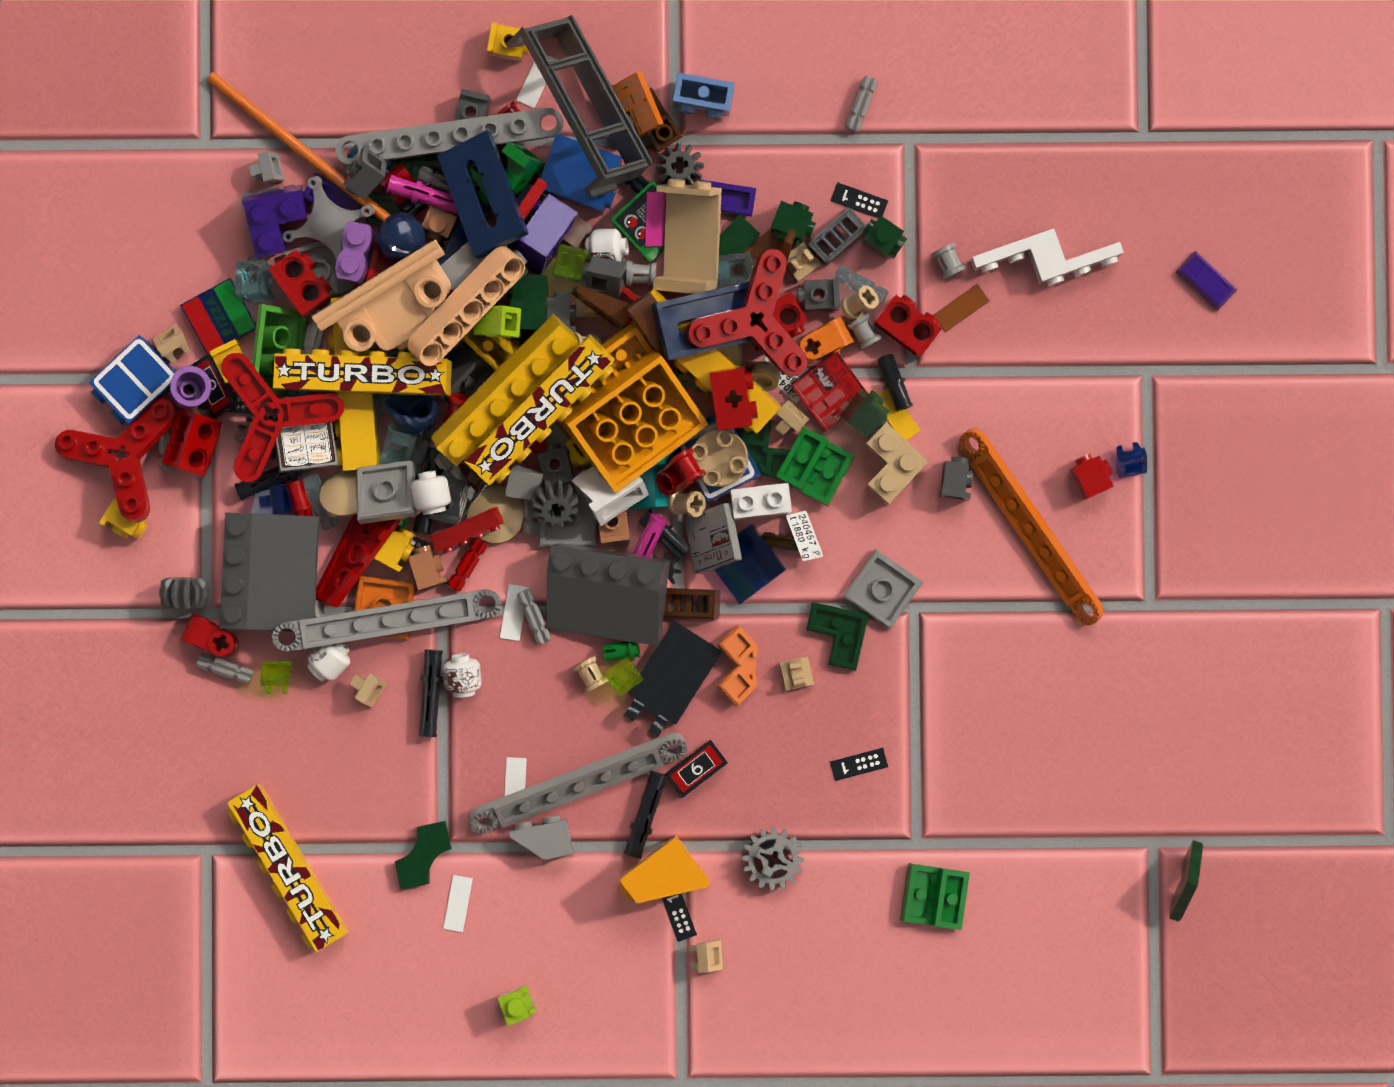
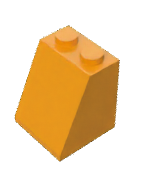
M674 835L621 875L619 879L621 884L618 888L628 901L634 899L636 903L707 888L711 885V881L680 839Z

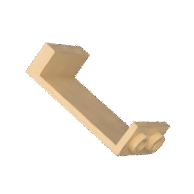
M668 179L667 184L657 186L656 192L666 193L663 276L653 278V289L690 294L718 289L722 188L711 187V182L696 181L694 186L685 185V180Z

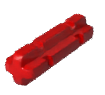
M480 539L472 540L469 545L470 550L465 552L455 569V575L452 574L447 585L459 592L462 590L466 583L465 579L470 577L480 560L478 557L485 552L487 544Z

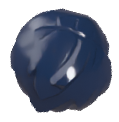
M395 213L382 222L378 233L375 235V239L381 254L389 261L397 263L425 245V232L420 222L408 213Z
M391 394V399L386 401V410L400 430L417 434L435 422L439 404L435 396Z

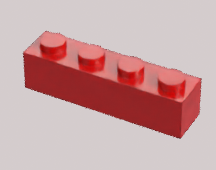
M497 506L431 535L430 538L436 552L443 551L445 554L454 550L453 546L457 544L461 547L469 543L468 539L472 537L476 540L485 536L484 532L488 530L492 533L501 529L499 525L505 522Z

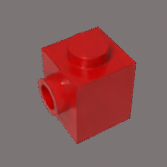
M1090 453L1076 459L1077 466L1070 469L1084 500L1114 487L1109 477L1113 475L1112 469L1106 459L1102 460L1100 455L1092 458Z

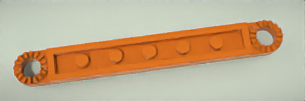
M976 428L969 429L963 433L959 439V447L962 448L960 449L961 452L963 451L964 455L967 456L971 462V467L1065 604L1070 606L1075 614V618H1078L1079 622H1082L1083 625L1087 624V626L1095 624L1102 618L1104 613L1100 600L983 431ZM970 437L979 443L978 450L971 446L969 442ZM1086 604L1092 607L1091 610H1094L1092 612L1093 616L1085 612L1083 605Z

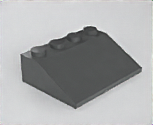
M225 513L220 613L221 629L273 631L280 623L315 617L320 517ZM285 628V629L281 630V631L293 632L291 629H288V628H287V629Z
M565 543L550 545L547 567V628L659 646L671 560Z

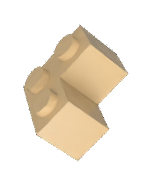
M887 422L865 445L885 464L884 468L866 487L888 505L928 463Z

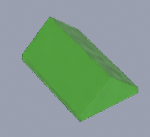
M259 304L252 365L276 396L288 397L289 391H279L273 388L274 353L283 354V349H300L301 352L304 350L303 344L307 318H303L295 310Z

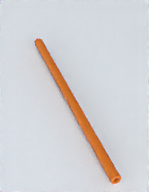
M212 72L208 76L207 81L362 207L372 205L375 208L373 216L383 222L390 216L387 211L368 196L363 200L358 195L349 193L343 185V182L346 180L345 177L218 74Z

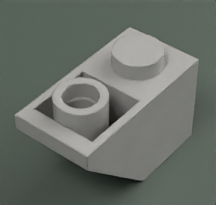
M560 815L543 818V824L532 826L531 821L514 824L515 830L509 831L510 838L544 860L574 853L567 819L561 820Z

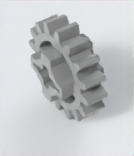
M772 827L771 834H767L764 829H760L761 837L757 838L752 834L750 837L754 843L752 845H744L749 854L742 855L741 859L748 861L749 864L743 867V870L752 871L749 880L754 881L758 878L760 880V888L765 883H769L770 890L773 891L775 884L779 883L781 888L784 889L785 880L788 879L794 883L795 879L792 874L794 872H802L797 863L804 862V858L797 856V853L802 851L803 848L802 846L794 847L793 844L797 838L793 836L787 839V830L785 829L780 835L777 834L775 827ZM776 839L773 846L765 849L759 847L766 840ZM785 844L792 852V861L786 859L783 854ZM774 851H777L778 858L786 864L774 863L772 866H769L768 859L760 853L772 855ZM753 856L762 861L763 868L761 873L754 866ZM780 869L787 871L780 877L770 878L774 871Z

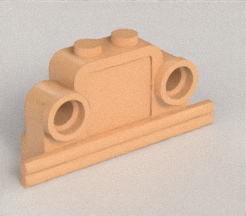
M435 239L313 315V321L317 324L320 331L337 322L343 331L345 343L352 350L365 351L376 342L383 350H392L397 347L401 351L407 347L410 336L450 294V280L437 261L445 253Z

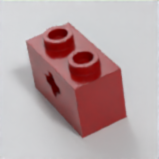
M746 366L711 371L709 375L718 431L753 426V419L758 418L756 401H751L749 390L754 389L752 372L746 373ZM731 390H735L737 395H742V399L738 401L736 406H734L733 401L727 400V397L731 395Z

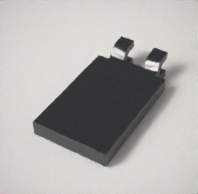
M673 621L660 641L659 646H657L629 690L628 694L635 699L624 716L634 721L641 709H645L657 717L648 731L658 737L668 720L677 724L722 651L681 624Z

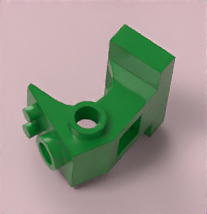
M508 142L502 152L506 154L508 159L506 173L515 198H517L535 172L540 173L546 163L525 147ZM471 168L473 185L479 186L478 194L486 206L490 205L491 207L481 175L478 171Z

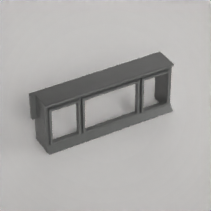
M573 15L526 29L522 26L506 43L508 49L526 45L597 177L584 188L589 199L615 191L618 188L616 184L638 178L653 164L651 157ZM556 36L567 57L550 62L539 41ZM573 67L605 127L588 132L555 71ZM610 136L625 165L608 169L594 141Z

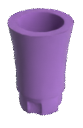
M183 367L176 371L171 379L170 399L177 408L184 410L193 409L205 402L210 395V378L198 367ZM183 388L189 389L192 394H185Z

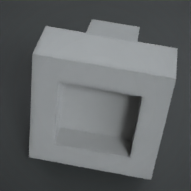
M271 151L257 153L259 162L248 166L250 177H256V179L263 178L264 182L272 184L285 181L278 153Z

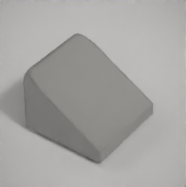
M517 464L509 473L505 495L530 500L531 495L536 494V487L542 485L544 473Z

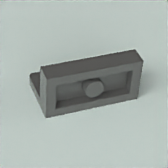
M466 342L448 359L452 361L451 393L472 396L495 371ZM441 396L449 404L448 396Z

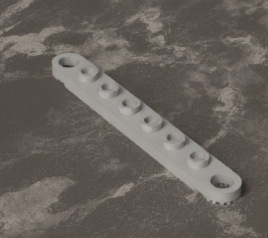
M541 108L348 135L338 141L336 155L341 162L350 165L355 159L359 161L360 151L364 146L385 161L440 154L486 130L492 133L496 146L505 145L508 142L534 141L558 136L564 127V121L557 110ZM546 115H553L557 121L555 128L550 131L543 130L541 126V120ZM348 143H356L358 146L357 155L353 158H346L343 148Z
M484 589L283 622L273 629L271 639L277 649L289 652L487 619L499 613L501 599L496 592ZM485 595L492 597L494 600V607L489 612H483L478 606L481 597ZM285 628L291 629L295 635V639L290 645H282L278 640L279 632Z
M670 733L478 806L468 815L470 828L477 834L479 832L480 834H483V832L489 833V830L493 831V829L500 826L502 828L663 767L665 763L672 762L673 760L678 761L677 759H682V756H685V752L688 751L685 738L681 734ZM673 743H674L675 745L678 744V747H677V748H675V749H673V750H667V749H668L667 747H670V744H671L672 746H673ZM483 816H485V818H487L488 816L489 818L484 822H477L478 820H480V817L483 818Z

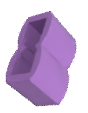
M349 221L345 226L342 234L343 250L337 258L335 267L336 276L341 282L358 286L364 283L368 272L367 257L372 252L375 242L374 231L370 225Z

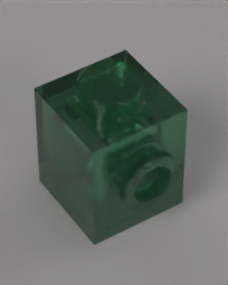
M860 389L840 416L866 437L870 438L876 429H880L885 424L890 410L883 406L886 400L876 392L871 390L868 394Z

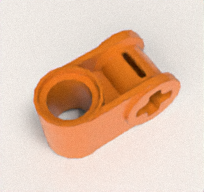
M838 317L824 324L818 330L806 335L799 342L798 346L807 356V362L813 363L829 354H834L848 347L854 341L842 318ZM808 343L811 346H817V349L814 352L815 355L811 351H805V348L807 347Z

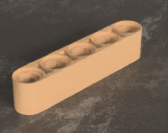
M505 246L494 249L410 336L407 343L408 350L426 366H433L440 362L521 278L525 270L523 260Z

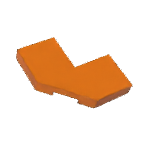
M735 625L717 644L719 649L735 666L716 687L734 706L738 707L757 687L756 657H758V645L740 625Z

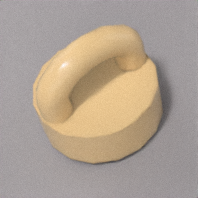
M761 361L754 365L752 377L765 391H771L778 386L780 371L774 364Z

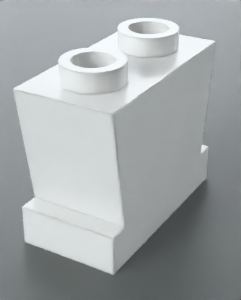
M593 466L581 471L577 477L571 480L578 495L589 504L600 526L649 495L640 476L615 494Z
M789 483L732 489L730 492L734 521L785 515L792 512Z

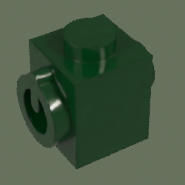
M781 201L770 229L771 232H774L773 238L781 242L788 230L791 229L796 232L793 246L799 247L804 237L810 238L816 222L811 221L813 213L809 212L810 207L796 201L793 202V205Z
M881 215L877 221L871 218L862 232L866 235L863 244L885 259L888 256L894 259L908 239L903 236L904 231Z

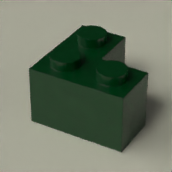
M525 275L507 291V299H512L510 300V307L521 308L520 335H533L547 321V275Z

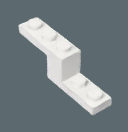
M1053 228L976 255L971 258L970 262L974 271L981 269L982 273L997 269V263L1008 259L1009 264L1025 259L1024 253L1028 252L1039 284L1047 282L1049 287L1063 282V276L1074 273L1075 277L1089 273L1091 272L1090 267L1101 263L1102 268L1119 262L1117 257L1121 256L1124 251L1121 243L1118 242L1065 260Z

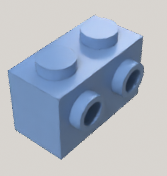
M678 73L673 96V107H677V111L680 113L693 115L695 111L705 112L708 118L722 120L723 116L729 117L735 83Z

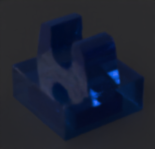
M1137 442L1132 443L1131 451L1124 452L1121 445L1116 448V470L1119 479L1147 473V454L1145 448H1141Z
M284 484L269 486L270 495L258 497L260 508H272L273 514L276 515L292 514L290 511L292 509L290 497Z

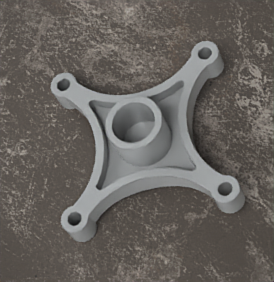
M318 176L311 177L308 180V186L312 188L314 194L312 213L302 227L297 230L284 232L283 239L286 242H292L299 237L314 238L325 244L333 252L337 261L339 254L343 250L342 234L349 221L355 222L361 217L372 216L375 213V208L372 205L363 206L358 210L341 208L326 196L322 188L321 178Z

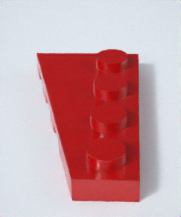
M354 514L316 588V598L338 608L403 518L360 524L357 520V514Z

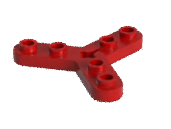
M776 249L763 250L756 259L743 306L692 320L686 328L688 342L695 347H709L750 337L781 373L787 376H799L807 367V356L772 316L787 266L784 254ZM751 313L760 314L758 321L762 327L766 328L765 330L758 325H750L752 320L750 317Z
M231 353L222 361L221 371L254 415L233 465L235 475L244 482H252L260 477L281 428L333 422L338 420L344 412L342 399L334 393L277 398L249 359L243 354ZM261 401H264L271 409L278 408L279 412L276 414L278 419L275 422L271 419L264 420L263 416L266 415V411L261 405Z
M156 399L118 438L76 430H65L55 440L56 452L64 459L110 468L121 515L129 522H142L150 513V501L140 459L174 425L178 409L168 399ZM125 449V451L128 453V457H123L120 462V459L117 456L110 453L111 451H113L114 453H123Z

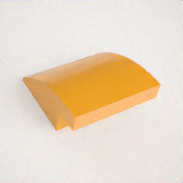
M629 324L601 345L615 359L611 365L614 369L613 372L602 382L597 379L590 386L593 389L590 395L582 402L577 399L570 406L573 411L561 422L563 428L615 494L709 425L662 355L651 349L641 332L633 324Z

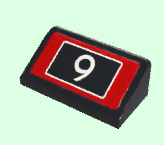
M210 353L191 365L202 369L210 378L211 392L204 403L212 419L238 407L228 384L224 382Z
M709 740L665 775L668 776V780L683 798L728 764V762L714 743Z

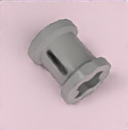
M955 243L949 244L931 254L933 258H937L944 273L942 275L944 280L967 269L965 265L961 264L955 252Z
M627 261L626 286L630 287L631 284L649 285L650 288H653V278L656 277V263L641 265Z
M869 313L846 326L848 330L853 331L860 343V351L869 348L883 339L881 334L877 335L870 323Z

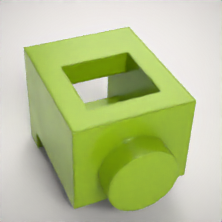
M503 305L493 306L474 325V334L488 337L519 338L521 308Z
M527 985L503 993L498 997L508 1026L530 1018L531 1014L537 1012Z

